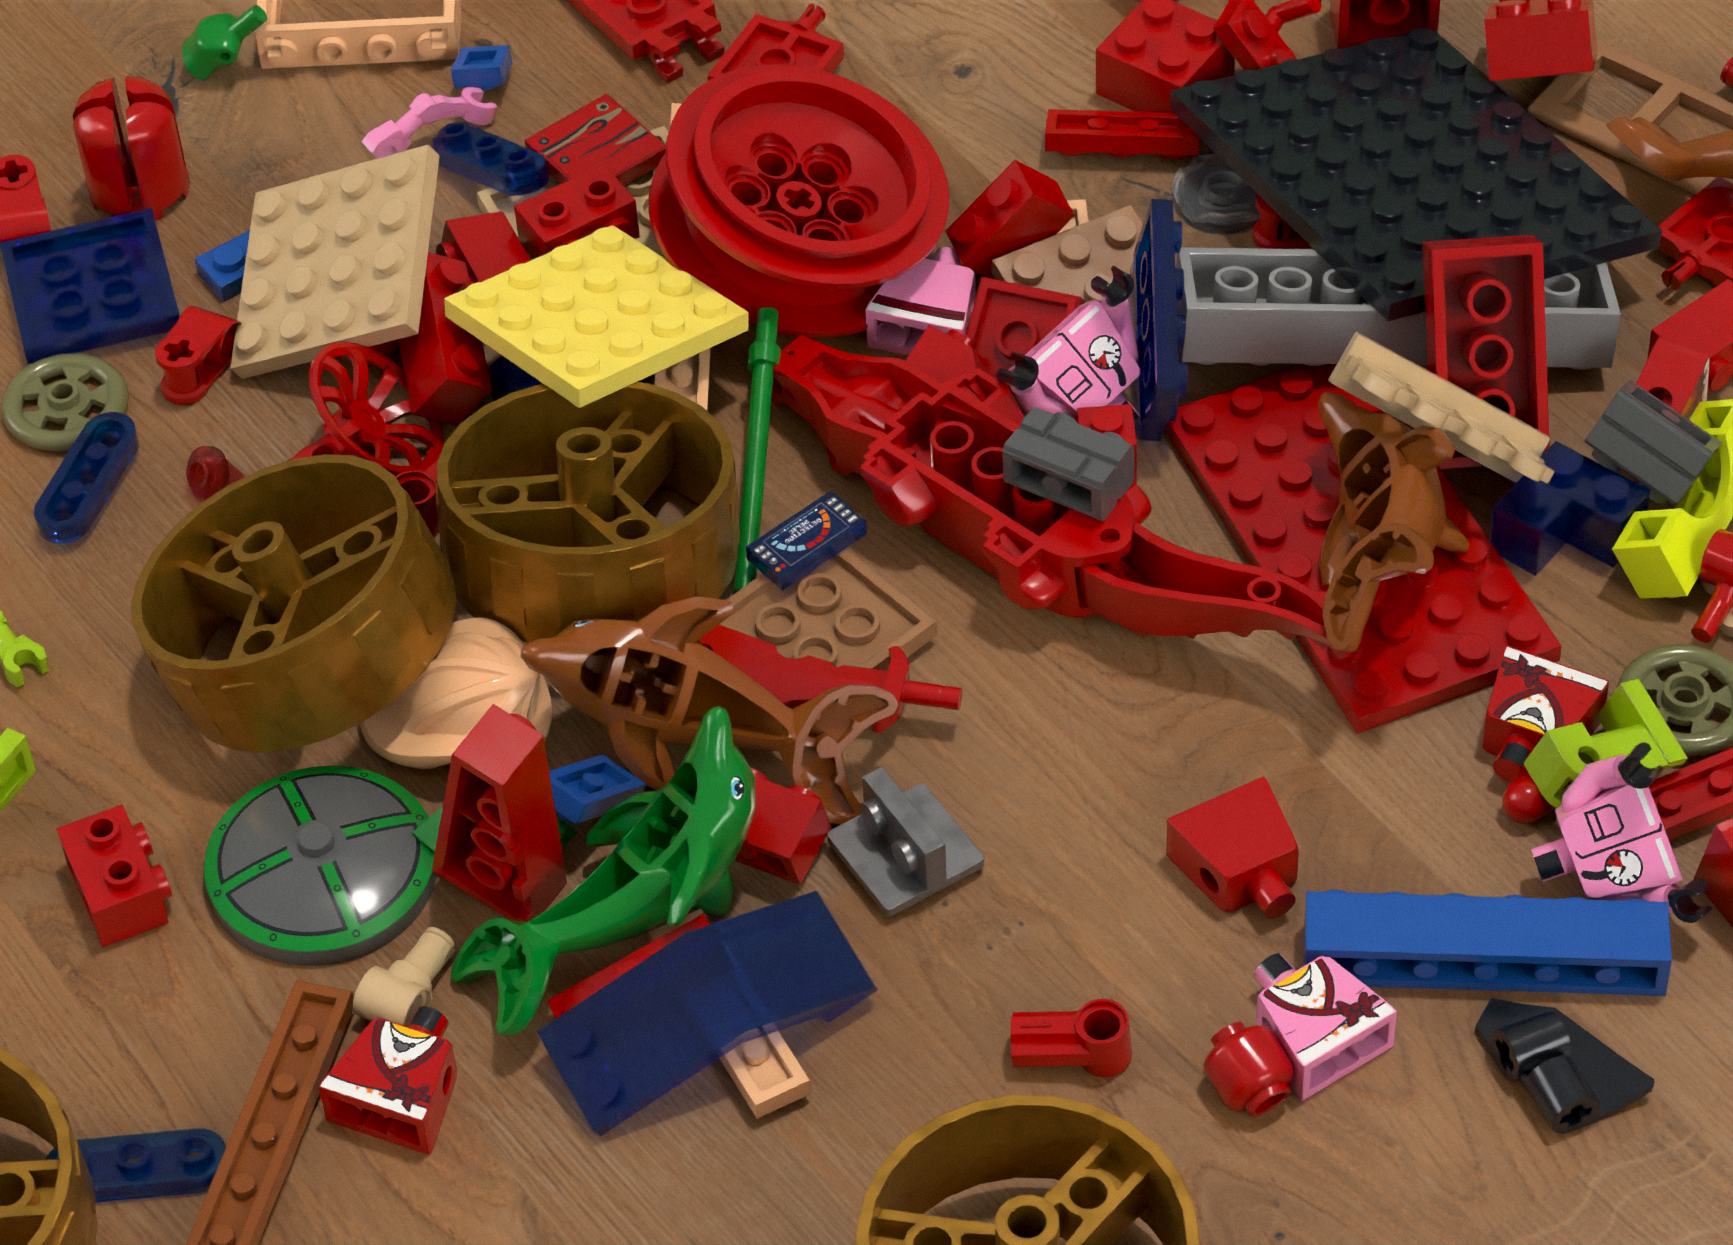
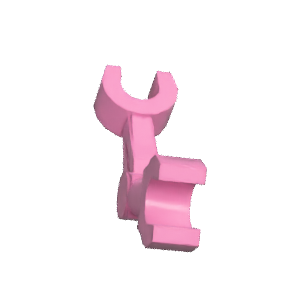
M476 87L464 88L460 97L453 98L442 95L430 96L427 93H423L413 100L409 105L411 109L397 122L394 123L392 120H389L383 125L374 128L367 133L362 143L376 158L385 157L406 151L412 143L408 138L424 124L428 126L436 120L461 117L473 124L488 125L492 123L498 106L495 103H481L484 91Z

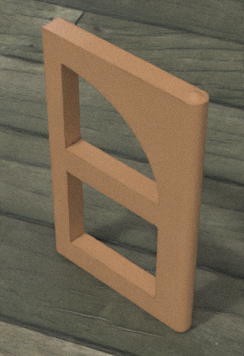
M1596 41L1597 57L1593 71L1559 74L1529 106L1527 112L1536 120L1694 195L1717 177H1695L1678 181L1670 180L1655 171L1633 153L1609 130L1606 123L1566 105V103L1602 67L1655 92L1630 120L1641 117L1659 126L1680 103L1733 128L1732 103Z

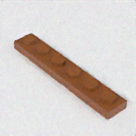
M300 980L295 981L186 1245L259 1244L320 1093L318 1087L329 1071L352 1014L354 1000L352 991Z

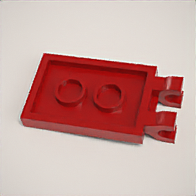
M567 0L633 61L647 55L658 75L666 83L684 75L683 67L673 57V55L680 52V43L691 38L700 55L708 62L723 56L725 53L724 46L714 36V34L722 31L721 23L716 17L715 4L711 0Z

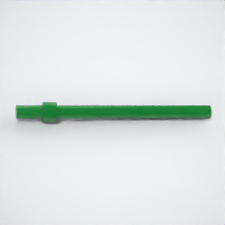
M768 307L761 308L757 312L755 342L749 346L747 368L752 373L739 517L740 542L738 545V561L735 568L733 594L757 577L758 554L754 549L759 546L774 376L772 367L779 365L781 348L776 344L779 313L777 310Z

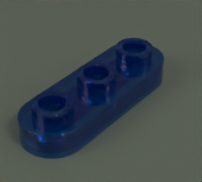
M453 122L445 125L432 141L434 151L440 155L439 165L504 194L514 196L530 194L543 188L549 181L545 157L542 154L475 126H470L466 122Z
M107 412L93 417L86 423L35 505L34 516L40 535L44 539L58 544L70 543L80 539L89 531L139 448L136 427L130 417L118 412Z
M202 1128L77 1140L92 1177L95 1203L206 1192L209 1190L226 1149L223 1139L217 1133ZM52 1149L45 1160L59 1159L58 1152ZM193 1152H203L202 1154L196 1157L188 1156L190 1153ZM130 1158H141L134 1163L127 1162Z

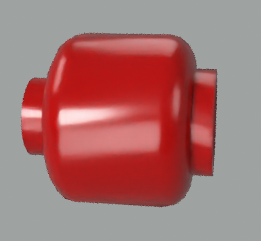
M1239 1021L1224 1027L1211 1038L1214 1048L1204 1060V1069L1229 1110L1235 1112L1247 1111L1249 1116L1254 1117L1276 1107L1290 1095L1291 1089L1288 1085L1294 1077V1067L1269 1027L1255 1025L1245 1028L1244 1024Z

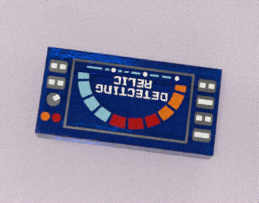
M829 491L746 546V557L752 565L783 591L867 534V521L832 491Z

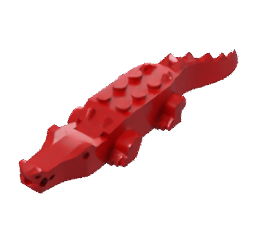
M804 335L795 338L781 349L779 365L772 367L774 376L771 403L778 406L783 402L812 425L824 446L831 469L844 477L851 472L861 474L871 487L877 505L891 521L902 527L919 524L926 533L998 578L1003 593L1020 607L1034 610L1045 608L1062 616L1087 617L1100 614L1142 638L1150 634L1187 636L1194 639L1198 634L1231 632L1241 637H1248L1254 630H1271L1278 632L1287 640H1291L1296 635L1307 636L1321 648H1324L1326 645L1331 647L1338 659H1343L1350 655L1351 652L1334 649L1327 639L1323 621L1325 599L1316 591L1286 575L1192 552L1168 542L1142 526L1141 524L1148 518L1152 508L1149 498L1136 484L1135 463L1133 484L1121 500H1117L1115 508L1104 522L1004 482L1003 447L1016 428L1020 429L1024 416L1009 386L980 368H977L971 374L963 372L957 378L951 376L942 384L921 369L902 359L849 354L819 343Z

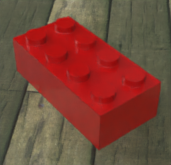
M1533 235L1423 242L1428 371L1549 436L1543 242ZM1550 441L1540 457L1545 462H1550ZM1454 450L1452 459L1438 465L1440 469L1484 466Z

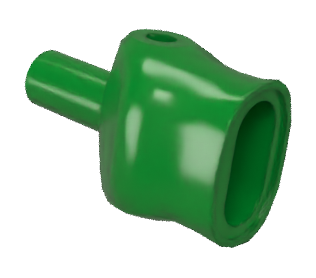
M253 5L238 18L233 14L223 13L201 19L195 27V31L184 41L182 46V58L187 70L198 80L204 81L216 69L233 64L238 57L243 39L267 21L265 11L260 6Z

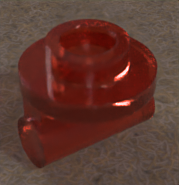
M201 446L195 449L188 460L186 477L190 489L202 500H207L229 484L246 477L215 446Z

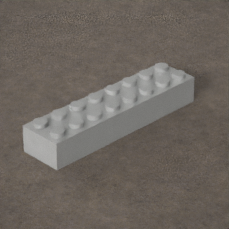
M1178 247L1173 304L1182 362H1196L1203 365H1212L1218 362L1251 363L1258 366L1271 363H1293L1308 366L1338 364L1355 332H1358L1415 364L1427 368L1425 312L1388 322L1314 249ZM1607 263L1544 279L1547 367H1570L1576 370L1612 368L1621 312Z

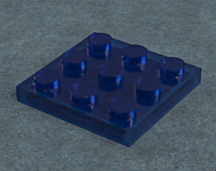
M152 208L0 242L28 364L53 355L79 353L170 332L178 322L180 314Z

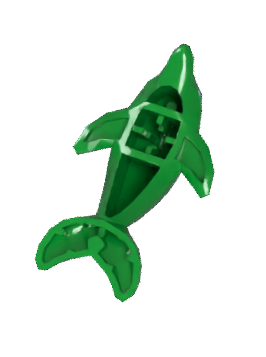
M716 706L704 715L680 767L665 786L658 791L637 793L611 807L588 832L586 846L618 845L596 870L566 898L529 922L515 921L503 917L489 919L478 926L460 948L452 965L450 980L459 983H471L483 976L496 974L499 993L496 1029L499 1035H515L525 1030L542 1001L557 955L595 949L638 937L665 924L674 927L681 924L691 908L695 910L702 909L704 913L724 916L729 911L732 903L733 883L728 870L747 838L756 809L755 775L741 751L733 743L731 721L726 709Z

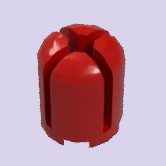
M126 76L125 88L129 107L126 109V129L116 81L113 77L97 82L79 97L72 116L74 121L73 129L92 206L95 209L96 204L102 211L116 215L117 222L120 224H145L164 218L162 210L175 203L182 193L186 199L190 187L189 174L170 96L159 85L144 77ZM137 179L138 187H133L131 181Z

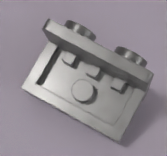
M883 767L862 777L864 802L860 804L861 814L827 833L828 844L886 916H893L984 867V855L925 784H918L902 792Z

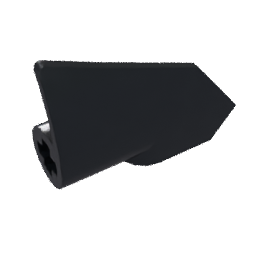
M1491 998L1476 1024L1475 1031L1502 1074L1510 1081L1521 1080L1555 1133H1569L1593 1124L1650 1093L1654 1087L1655 1081L1652 1077L1614 1052L1556 1008Z

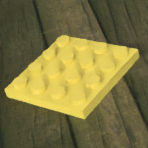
M614 225L600 228L593 234L568 245L556 247L545 255L524 264L515 265L506 272L483 282L471 284L466 289L444 298L445 317L578 408L748 331V311L687 272L677 270L665 258Z

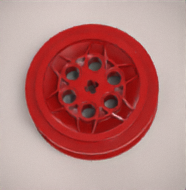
M771 64L750 66L723 73L698 87L685 99L672 120L666 139L665 154L661 158L651 182L648 206L652 231L658 246L669 264L679 271L687 272L748 311L749 324L756 326L758 310L768 307L777 310L779 313L777 333L793 336L804 335L806 337H836L867 330L866 308L883 283L909 272L924 259H929V254L939 241L947 221L949 188L942 163L930 141L919 127L891 102L856 82L826 71L794 65ZM877 320L878 325L884 322Z

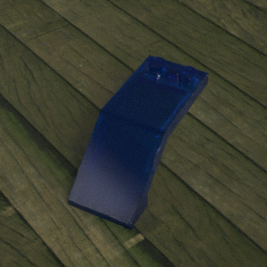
M814 891L685 933L538 1030L537 1034L593 1132L602 1136L740 1044L820 1016L829 1023L878 991L820 893Z

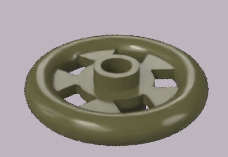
M58 354L32 363L14 377L2 398V418L9 432L25 445L49 452L73 451L100 441L117 427L126 413L129 393L121 373L105 360L87 354ZM64 375L66 378L55 381L48 386L43 384L44 381L56 376ZM92 377L102 385L90 391L82 382ZM38 399L39 410L23 412L24 400ZM91 405L104 408L93 420L84 417L90 410ZM47 421L65 425L64 430L44 429Z
M1668 645L1655 648L1638 656L1623 671L1617 688L1620 683L1640 679L1648 694L1656 695V707L1665 722L1669 721L1676 725L1692 727L1690 734L1672 731L1686 756L1712 754L1733 744V662L1728 658L1699 646ZM1667 668H1678L1679 672L1669 676L1665 682L1661 681L1656 673ZM1710 674L1717 678L1724 687L1717 692H1712L1704 677ZM1713 708H1718L1729 714L1726 720L1719 726L1707 720L1712 714Z

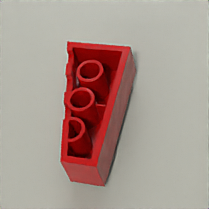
M492 704L452 753L432 871L503 917L515 921L529 922L545 912L567 884L544 735L536 731L531 722L516 713L509 714L495 704Z

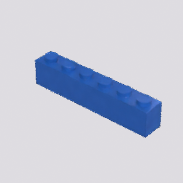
M1328 890L1325 892L1306 891L1304 966L1320 956L1330 957L1367 987L1666 996L1672 963L1668 902H1648L1642 899L1614 901L1587 900L1581 897L1565 899L1526 898L1520 895L1481 897L1466 896L1459 893L1415 895L1397 891L1384 894L1348 893L1342 890Z

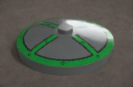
M349 766L308 767L267 780L243 795L228 809L216 825L209 839L204 858V879L213 912L221 926L236 942L246 949L274 961L295 965H326L364 956L381 948L403 933L420 915L430 899L437 879V874L432 871L434 854L412 835V832L429 817L418 800L404 787L381 774Z

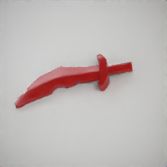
M717 625L698 640L700 644L749 675L787 707L799 706L828 689L846 684H869L891 692L899 706L894 715L871 725V730L876 733L884 731L899 720L904 703L960 710L962 688L910 681L909 662L899 646L888 649L889 668L886 671L847 665L837 668L834 667L832 662L809 655L796 659L785 658L777 652L776 645L722 625Z

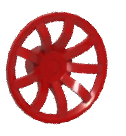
M338 342L324 347L312 360L309 370V387L312 398L321 418L325 422L323 427L324 435L330 433L356 457L376 462L394 476L409 470H421L441 453L444 446V438L440 421L424 417L428 430L418 425L392 424L402 417L413 414L410 398L386 409L381 407L396 381L408 392L403 368L387 356L358 343ZM347 356L351 360L354 374L353 384L347 370L334 358ZM366 361L384 370L382 378L369 396H366L369 383ZM323 369L335 376L340 389L331 386H321ZM325 401L337 403L338 410L333 415H331ZM402 438L423 442L429 448L426 457L422 460L420 453L414 445ZM390 448L403 453L410 466L390 464ZM374 450L376 452L375 457L370 454Z

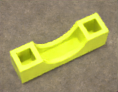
M1733 399L1699 402L1689 420L1722 442L1721 446L1691 489L1674 509L1635 511L1612 548L1640 599L1688 596L1700 575L1702 558L1711 537L1719 529L1726 530L1733 518Z

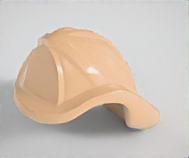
M482 617L469 618L453 622L440 651L421 676L392 703L360 723V727L368 745L383 758L407 767L433 769L451 763L452 753L492 704H495L509 714L516 713L526 718L535 727L536 731L544 735L545 742L552 721L551 697L544 676L529 669L520 656L521 649L525 644L512 630L494 619Z

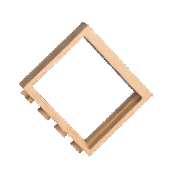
M257 0V5L267 15V21L254 31L262 69L455 60L460 51L462 0H444L443 16L292 24H280L282 0ZM431 29H442V32H431Z

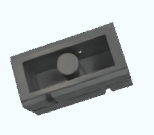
M1629 380L1616 393L1584 441L1594 449L1591 454L1599 464L1615 472H1619L1621 468L1639 480L1637 486L1648 498L1661 504H1665L1668 500L1674 505H1677L1688 493L1722 444V442L1632 380Z
M1034 406L1021 422L1020 429L1016 428L1006 441L1002 451L1004 482L1103 522L1115 508L1117 500H1121L1133 484L1135 477L1134 446L1128 444L1120 435L1114 432L1100 433L1078 424L1068 414L1061 412L1052 414Z

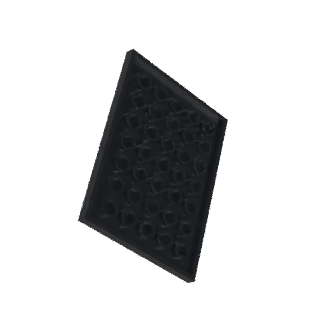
M1416 28L1409 33L1388 38H1375L1367 43L1343 49H1329L1322 54L1302 59H1288L1281 62V64L1257 70H1243L1236 75L1211 81H1198L1191 86L1171 90L1169 108L1388 322L1425 312L1423 242L1533 235L1543 242L1544 279L1658 249L1660 245L1662 230L1498 85L1490 81L1482 71L1434 29Z

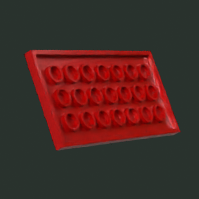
M1302 364L1162 412V427L1248 563L1286 575L1316 591L1325 599L1329 586H1322L1319 557L1326 530L1339 504L1341 480L1335 450L1319 414L1318 400L1324 393L1332 392L1342 394L1360 408L1378 414L1387 413L1332 384L1328 379L1337 364H1324L1322 366ZM1402 422L1403 424L1414 430L1410 425ZM1438 466L1436 468L1445 499L1446 517L1469 540L1468 550L1464 553H1458L1435 547L1432 551L1434 556L1433 568L1425 574L1413 572L1381 581L1363 630L1360 645L1348 657L1338 659L1331 647L1326 645L1324 648H1321L1307 636H1295L1357 734L1495 684L1506 645L1554 662L1560 660L1562 645Z

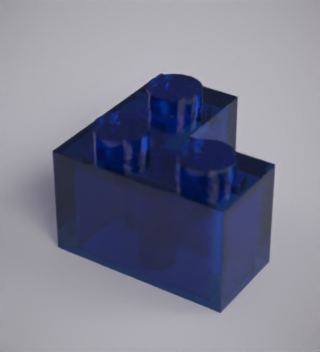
M1555 441L1540 457L1545 461L1544 464L1555 471L1549 483L1547 484L1541 480L1537 482L1523 475L1494 506L1490 542L1503 559L1535 576L1566 543L1614 568L1619 561L1612 548L1635 511H1647L1650 490Z

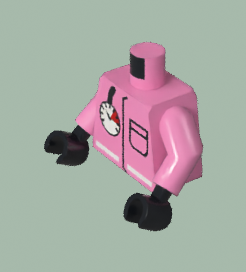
M1112 266L1113 280L1111 284L1099 276L1094 277L1091 281V287L1093 291L1103 296L1101 303L1096 298L1078 306L1026 355L1012 351L1010 355L1014 358L1015 364L1009 370L998 369L996 373L997 379L1011 385L1012 392L1026 414L1034 406L1052 414L1058 412L1065 413L1075 419L1077 408L1131 404L1121 393L1141 374L1140 368L1136 363L1138 351L1128 301L1134 287L1131 275L1116 266ZM1132 406L1135 422L1140 417V414Z
M1642 742L1636 745L1627 756L1618 755L1586 765L1563 794L1562 805L1555 810L1564 838L1531 849L1542 881L1546 882L1577 871L1587 898L1598 897L1600 900L1614 901L1642 899L1648 902H1668L1669 913H1674L1678 919L1686 923L1697 922L1712 910L1710 906H1698L1691 898V896L1700 895L1708 889L1707 883L1704 880L1694 879L1682 888L1675 884L1683 881L1649 788L1663 771V767L1659 765L1651 769L1645 767L1640 762L1652 749L1650 745Z

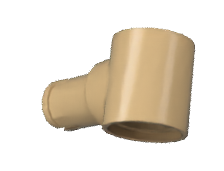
M428 927L403 960H396L388 970L378 966L370 968L361 979L353 1000L355 1015L369 1021L383 1018L407 1026L418 1007H431V981L455 953L453 948L455 944L452 938L439 928Z

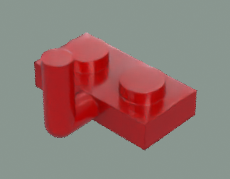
M1229 0L1213 30L1243 70H1257L1281 64V62L1288 59H1297L1278 34L1281 27L1285 23L1320 12L1322 7L1321 0H1290L1271 7L1266 15L1260 10L1254 0Z

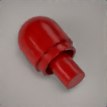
M1528 771L1512 781L1503 793V808L1506 814L1518 823H1534L1556 809L1542 796ZM1568 782V783L1566 784V786L1564 787V789H1565L1567 786H1569V785L1571 784V782Z

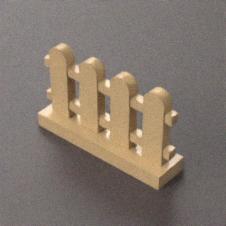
M1355 332L1328 379L1337 387L1415 429L1423 425L1443 430L1454 445V450L1521 486H1524L1528 477L1537 482L1541 480L1548 484L1555 472L1544 464L1545 461L1540 458L1551 439L1548 435L1358 332Z

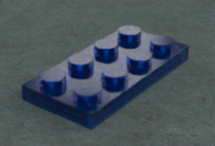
M1151 199L1133 253L1137 365L1141 373L1137 377L1138 413L1140 414L1138 423L1139 440L1161 441L1167 422H1174L1176 420L1178 395H1185L1188 379L1187 364L1179 363L1178 348H1183L1185 342L1186 319L1184 315H1177L1176 300L1181 301L1184 290L1183 268H1175V254L1180 253L1183 230L1182 222L1174 221L1173 200Z

